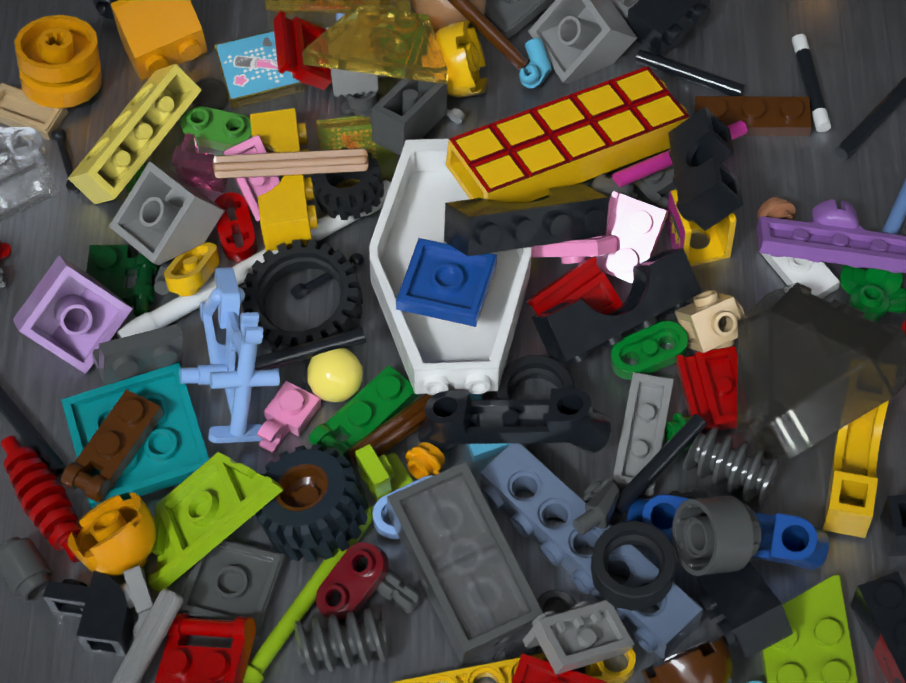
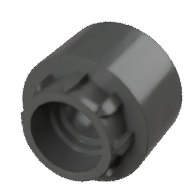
M733 496L695 498L685 500L678 507L673 519L672 539L677 558L687 572L695 576L735 572L743 569L759 549L761 529L759 521L750 507L743 505L741 501Z

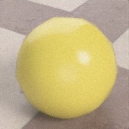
M339 348L315 355L311 358L307 367V383L313 393L323 401L344 402L358 392L363 381V366L356 355L347 348Z

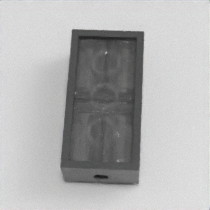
M466 461L387 496V514L461 665L524 636L533 627L532 621L543 614V611Z

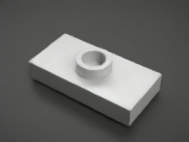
M761 253L806 308L839 288L840 281L824 262L817 263L806 259L784 256L774 257Z

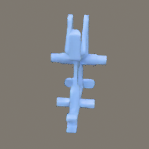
M232 267L215 268L216 288L211 292L206 302L200 303V318L204 324L210 364L180 368V383L210 385L211 389L225 388L231 413L230 425L211 427L208 439L211 442L262 441L263 439L257 436L262 425L247 424L252 387L278 386L280 381L279 368L254 370L257 347L263 340V328L258 327L259 313H241L239 330L240 305L245 298V292L242 288L238 287ZM217 307L220 329H226V345H221L216 341L212 315Z

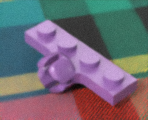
M835 199L822 201L813 208V219H810V222L764 216L759 218L756 228L759 253L769 254L774 257L784 256L806 259L817 263L829 262L848 265L854 268L865 267L887 270L892 273H906V236L863 229L859 225L855 208L845 200H842L840 203L841 209H837Z

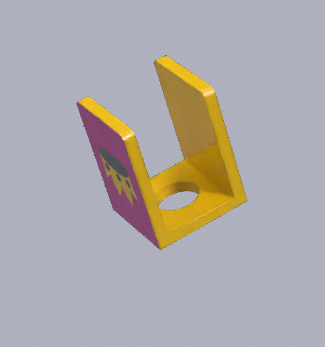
M677 190L669 191V213L666 219V230L673 249L683 248L690 266L730 258L736 227L734 212L704 231L693 220L689 222L683 218L676 206L678 201ZM696 232L705 234L709 238V245L703 249L692 248L690 246L691 234Z

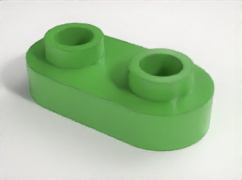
M198 106L187 110L181 117L180 125L183 136L187 142L193 145L223 151L252 137L250 119L241 114ZM232 128H238V129L235 130V131H231V130H230V129H232Z

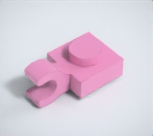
M285 381L264 410V416L267 421L264 422L257 433V436L263 439L259 446L274 454L288 432L300 437L321 408V399Z

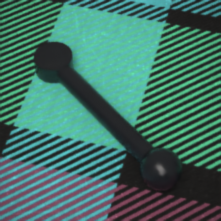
M57 128L52 132V139L58 144L67 177H69L73 172V167L65 144L66 132L61 128ZM68 179L66 182L68 192L70 194L80 193L81 191Z
M354 253L349 258L353 268H360L364 264V257L360 253ZM326 272L306 284L299 283L291 289V294L296 300L302 299L309 290L332 279L333 276Z

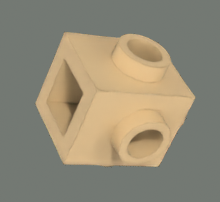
M716 290L705 291L694 296V303L675 311L679 325L687 332V348L705 353L714 349L731 347L734 345V339L746 334L742 323L745 315L740 303L734 299V296L718 293Z

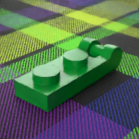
M388 365L326 423L318 425L309 435L308 442L311 445H322L324 451L331 447L337 450L339 456L344 455L350 461L347 451L351 446L410 405L419 397V394L414 393L411 383ZM342 433L348 439L339 442L336 437Z

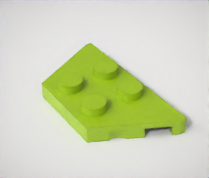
M217 452L156 504L154 519L157 539L151 552L156 554L158 558L156 573L148 575L149 587L160 593L162 589L170 586L283 491L282 486L272 478L265 477L250 467L237 463L230 457Z
M833 575L782 604L793 634L760 651L765 683H858L840 575Z

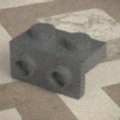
M174 324L99 343V348L93 350V360L104 386L172 364L179 363L182 366L183 334L179 325Z

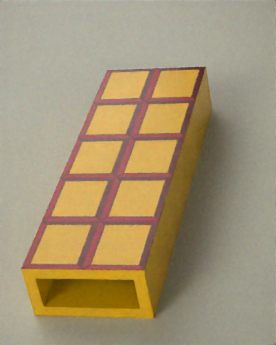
M649 66L449 138L446 167L469 199L484 198L504 203H529L549 195V188L576 185L669 149L668 133L690 116L686 108L679 104L668 91L664 81L659 79Z

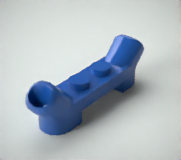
M672 495L639 498L630 506L627 521L635 520L652 524L664 532L673 544L672 526L675 513L680 504L689 498ZM754 512L760 524L761 542L757 553L751 558L790 564L806 570H815L825 562L829 550V539L826 532L821 528L815 527L808 520L797 516L776 513L774 516Z

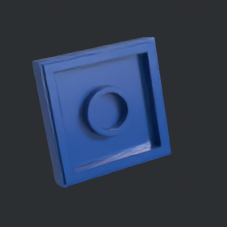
M418 238L396 299V310L476 327L497 265V254L487 253L466 256L449 244Z

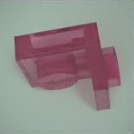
M186 133L182 144L175 147L172 156V165L176 167L177 174L194 187L223 193L228 181L227 179L215 177L213 171L215 155L210 153L200 154L195 134Z

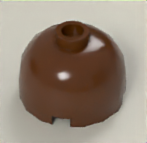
M718 637L712 643L710 640L665 658L666 663L654 667L652 664L641 670L646 683H733L734 678L733 662L723 637Z

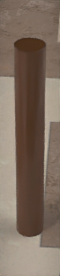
M448 0L517 70H520L527 64L528 59L469 0Z

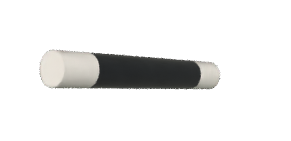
M797 34L792 38V44L806 95L810 99V109L817 132H826L831 128L807 37L804 34Z

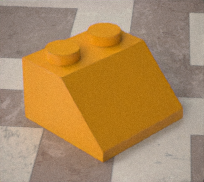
M118 0L110 4L123 49L141 81L149 78L156 70L194 60L208 52L203 29L190 0Z

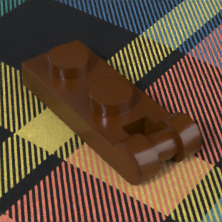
M126 389L76 461L66 467L61 477V483L72 490L80 488L85 491L86 497L97 503L101 502L163 416L161 406ZM93 467L101 471L94 477L89 475Z

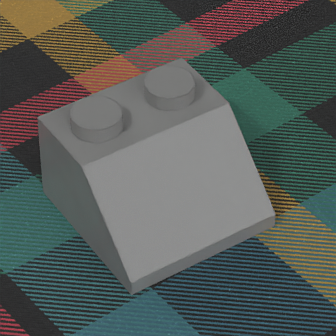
M555 0L528 31L533 39H542L551 66L565 84L613 65L637 39L611 0Z
M149 161L109 227L152 263L160 265L204 244L225 210L181 176Z

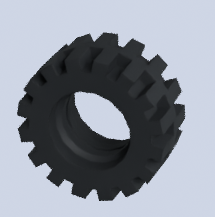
M368 152L369 167L365 172L311 175L317 204L324 213L328 211L329 217L335 219L337 215H340L341 220H348V216L353 215L354 219L361 218L360 213L365 212L368 215L372 212V205L378 207L381 203L380 197L384 195V184L376 158H372L371 153ZM344 180H360L359 183L352 187H335Z

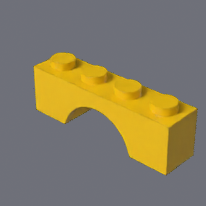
M295 108L250 114L252 136L259 135L267 153L308 151V149L301 150V146L308 145L305 122H297ZM304 175L283 176L277 186L258 196L260 225L266 252L269 249L271 251L278 250L277 245L284 242L287 248H292V240L301 239L304 246H307L309 239L312 240L311 229L318 228L315 205L308 206L309 200H315L311 177H305Z
M851 359L843 388L822 528L824 531L860 538L866 537L874 512L878 478H876L878 452L889 403L893 366Z

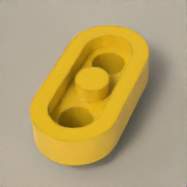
M205 242L175 257L164 271L168 291L177 293L182 297L198 293L201 289L200 287L206 283L215 271V268L220 264L217 246L213 243Z

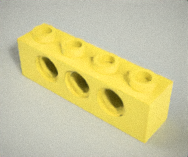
M177 64L156 70L68 179L94 204L115 200L202 90Z

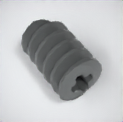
M714 426L707 434L700 432L687 453L683 469L689 471L698 464L697 476L702 479L706 478L713 471L712 483L714 485L720 486L728 479L727 491L735 494L743 487V499L747 502L759 494L758 507L760 508L777 477L779 458L775 456L768 464H764V450L761 448L752 457L748 456L749 442L744 441L737 449L732 448L734 435L731 433L721 442L718 441L719 428L717 426Z
M365 608L362 622L357 621L352 611H347L345 625L339 623L335 614H330L327 628H323L318 618L313 617L310 631L307 632L300 620L295 621V634L301 667H303V664H306L312 675L318 674L320 661L322 660L330 672L335 671L339 657H341L347 669L353 667L356 654L359 655L365 666L370 665L373 651H376L382 663L388 660L389 650L382 608L379 619L374 617L370 608Z

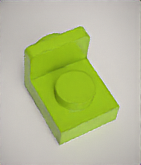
M370 444L355 451L359 475L375 502L383 496L413 482L396 453L377 457Z

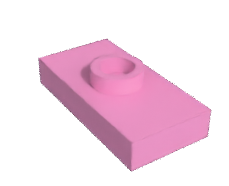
M604 235L531 247V258L561 257L563 264L580 263L585 260V256H601L617 251V239L613 235Z

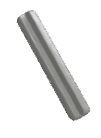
M162 589L111 683L141 682L183 604V598L169 589Z

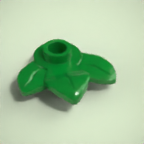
M848 265L843 267L839 279L840 286L850 295L849 304L851 312L856 318L865 322H875L887 312H906V289L900 288L903 281L902 272L892 273L887 270L873 268L865 270Z

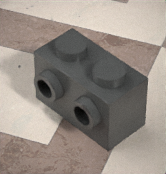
M415 66L372 107L370 118L372 142L401 156L406 140L422 139L446 115L448 81L419 66Z

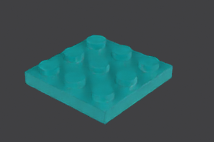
M179 363L61 399L77 458L126 389L161 406L163 416L107 496L99 503L88 498L92 509L116 495H120L123 501L132 499L129 493L143 496L180 484L209 460L187 386L180 383L179 371L181 367ZM93 467L89 475L94 477L101 471Z

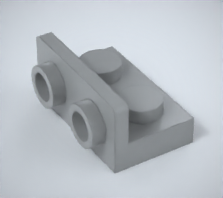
M589 600L583 601L573 606L569 611L556 614L555 611L545 612L532 621L533 627L522 640L527 649L538 645L541 646L556 675L625 654L634 645L615 608L606 600L594 604Z

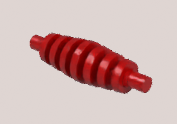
M15 436L4 438L1 446L7 457L3 462V466L9 475V480L15 489L14 491L22 510L29 516L31 522L39 528L40 533L48 539L49 544L55 550H65L73 563L80 562L68 547V537L71 532L77 537L83 528L77 522L78 517L72 508V503L66 494L64 486L57 480L54 473L48 469L43 460L38 458L37 453L31 447H21Z

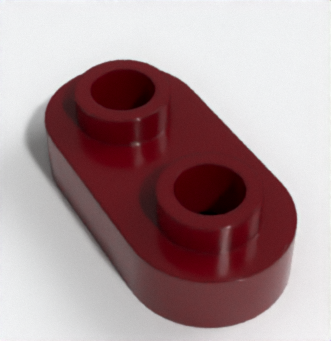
M360 542L352 545L322 582L316 594L318 610L324 617L329 619L330 614H335L338 621H345L347 611H352L354 615L360 611L387 575L389 562L384 550L377 545ZM365 556L368 560V566L364 571L360 572L357 563L361 557ZM338 590L342 598L341 602L334 606L331 602V596Z

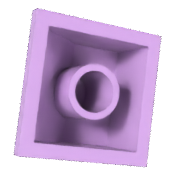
M59 255L13 318V321L19 332L86 374L94 363L93 350L99 348V343L111 340L132 311V307L91 275Z

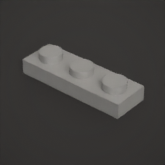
M633 372L613 478L616 480L615 484L620 491L662 449L674 379ZM656 480L642 495L653 496Z

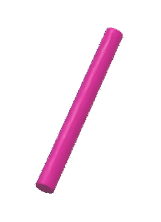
M742 120L727 126L730 129L732 140L747 134V126ZM670 150L613 173L612 179L619 187H623L673 166L669 156Z

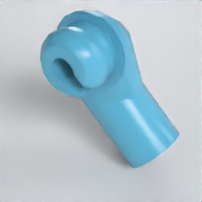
M534 38L525 43L530 62L525 69L521 68L519 78L522 85L526 88L541 86L552 70L541 38Z

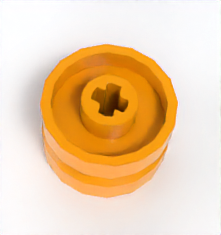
M66 15L44 16L29 22L18 32L14 40L22 91L29 100L40 106L58 109L74 107L87 102L98 93L102 84L96 31L89 23L77 17Z

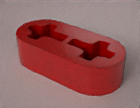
M227 192L215 199L214 203L225 210L216 224L222 249L226 258L232 262L240 263L255 255L258 250L248 205L245 198L238 193ZM234 208L237 220L229 221L226 209ZM241 233L244 246L236 247L233 235Z

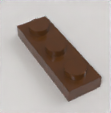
M695 96V113L706 107L726 126L742 120L747 126V134L743 136H810L811 113L809 97Z

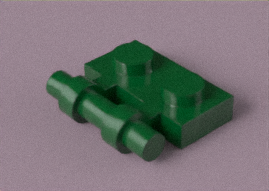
M90 245L86 273L95 278L129 306H134L133 314L138 317L149 312L150 305L154 303L155 289L152 287L153 275L157 273L158 265L152 263L141 253L135 258H131L129 245ZM128 276H137L136 285L132 288H127Z

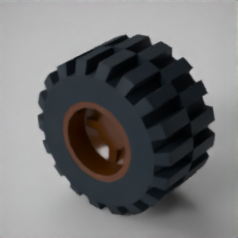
M315 444L312 445L311 449H306L302 445L295 447V452L289 454L285 451L279 454L281 459L277 462L270 461L265 466L267 472L261 475L272 478L282 486L283 491L255 514L271 543L275 545L278 552L285 555L288 553L289 557L295 561H300L304 556L307 562H317L318 556H324L326 560L334 557L333 551L339 548L342 552L350 547L348 541L351 538L357 539L361 534L358 526L366 524L368 516L365 510L369 509L365 492L349 461L344 455L339 456L337 450L329 447L324 451L322 445Z

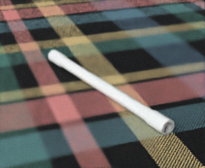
M388 180L383 181L384 195L380 197L381 203L378 207L372 205V212L368 215L365 212L360 213L361 218L382 209L391 184ZM327 214L317 220L318 228L311 229L312 240L320 241L358 219H354L353 215L348 216V220H341L340 215H337L334 219ZM265 249L232 267L238 286L245 283L244 280L247 273L254 274L252 265L256 260L261 263L265 261L263 254L266 252ZM275 250V251H271V252L275 255V254L278 253L279 251H278V250ZM215 277L206 281L200 287L201 289L198 293L186 297L179 296L159 308L146 312L120 326L116 331L118 338L165 327L200 308V303L206 302L211 292L216 288Z

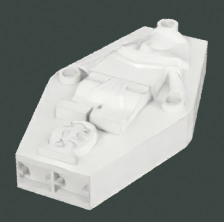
M448 139L406 140L369 245L370 273L373 289L415 394L435 395L448 390H469V393L472 394L498 391L530 279L531 247L492 253L497 254V265L476 327L396 310V299L418 238L447 244L444 242L445 203L469 199L446 167Z

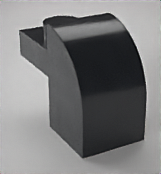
M94 571L90 587L84 582L75 579H64L62 583L47 581L43 598L52 613L81 617L76 636L85 651L121 657L126 656L133 636L134 615L132 609L128 606L123 590L113 578L104 573Z

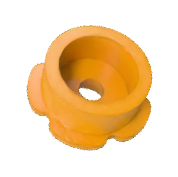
M427 442L419 443L417 447L408 450L405 456L408 463V471L416 479L439 474L445 465L443 453L436 446Z

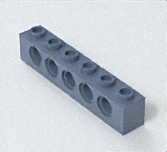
M520 443L510 444L480 471V488L487 504L495 510L500 507L510 517L512 526L523 537L530 535L540 545L542 554L549 562L556 566L561 564L570 572L571 580L579 590L585 594L591 592L597 599L604 601L605 599L601 597L593 585L591 574L592 554L581 555L575 549L583 545L594 549L595 542L606 529L596 526L584 535H580L573 526V520L586 512V503ZM523 490L535 494L529 499H521L515 496L516 493ZM550 518H559L565 523L559 527H551L545 521ZM632 544L614 549L608 557V573L610 575L620 574L627 579L621 585L633 588L646 586L652 583L658 576L659 569ZM672 582V587L663 600L655 604L659 609L655 613L646 614L640 610L630 611L613 606L621 621L634 632L633 637L636 642L648 653L656 652L663 660L700 625L703 611L674 582Z

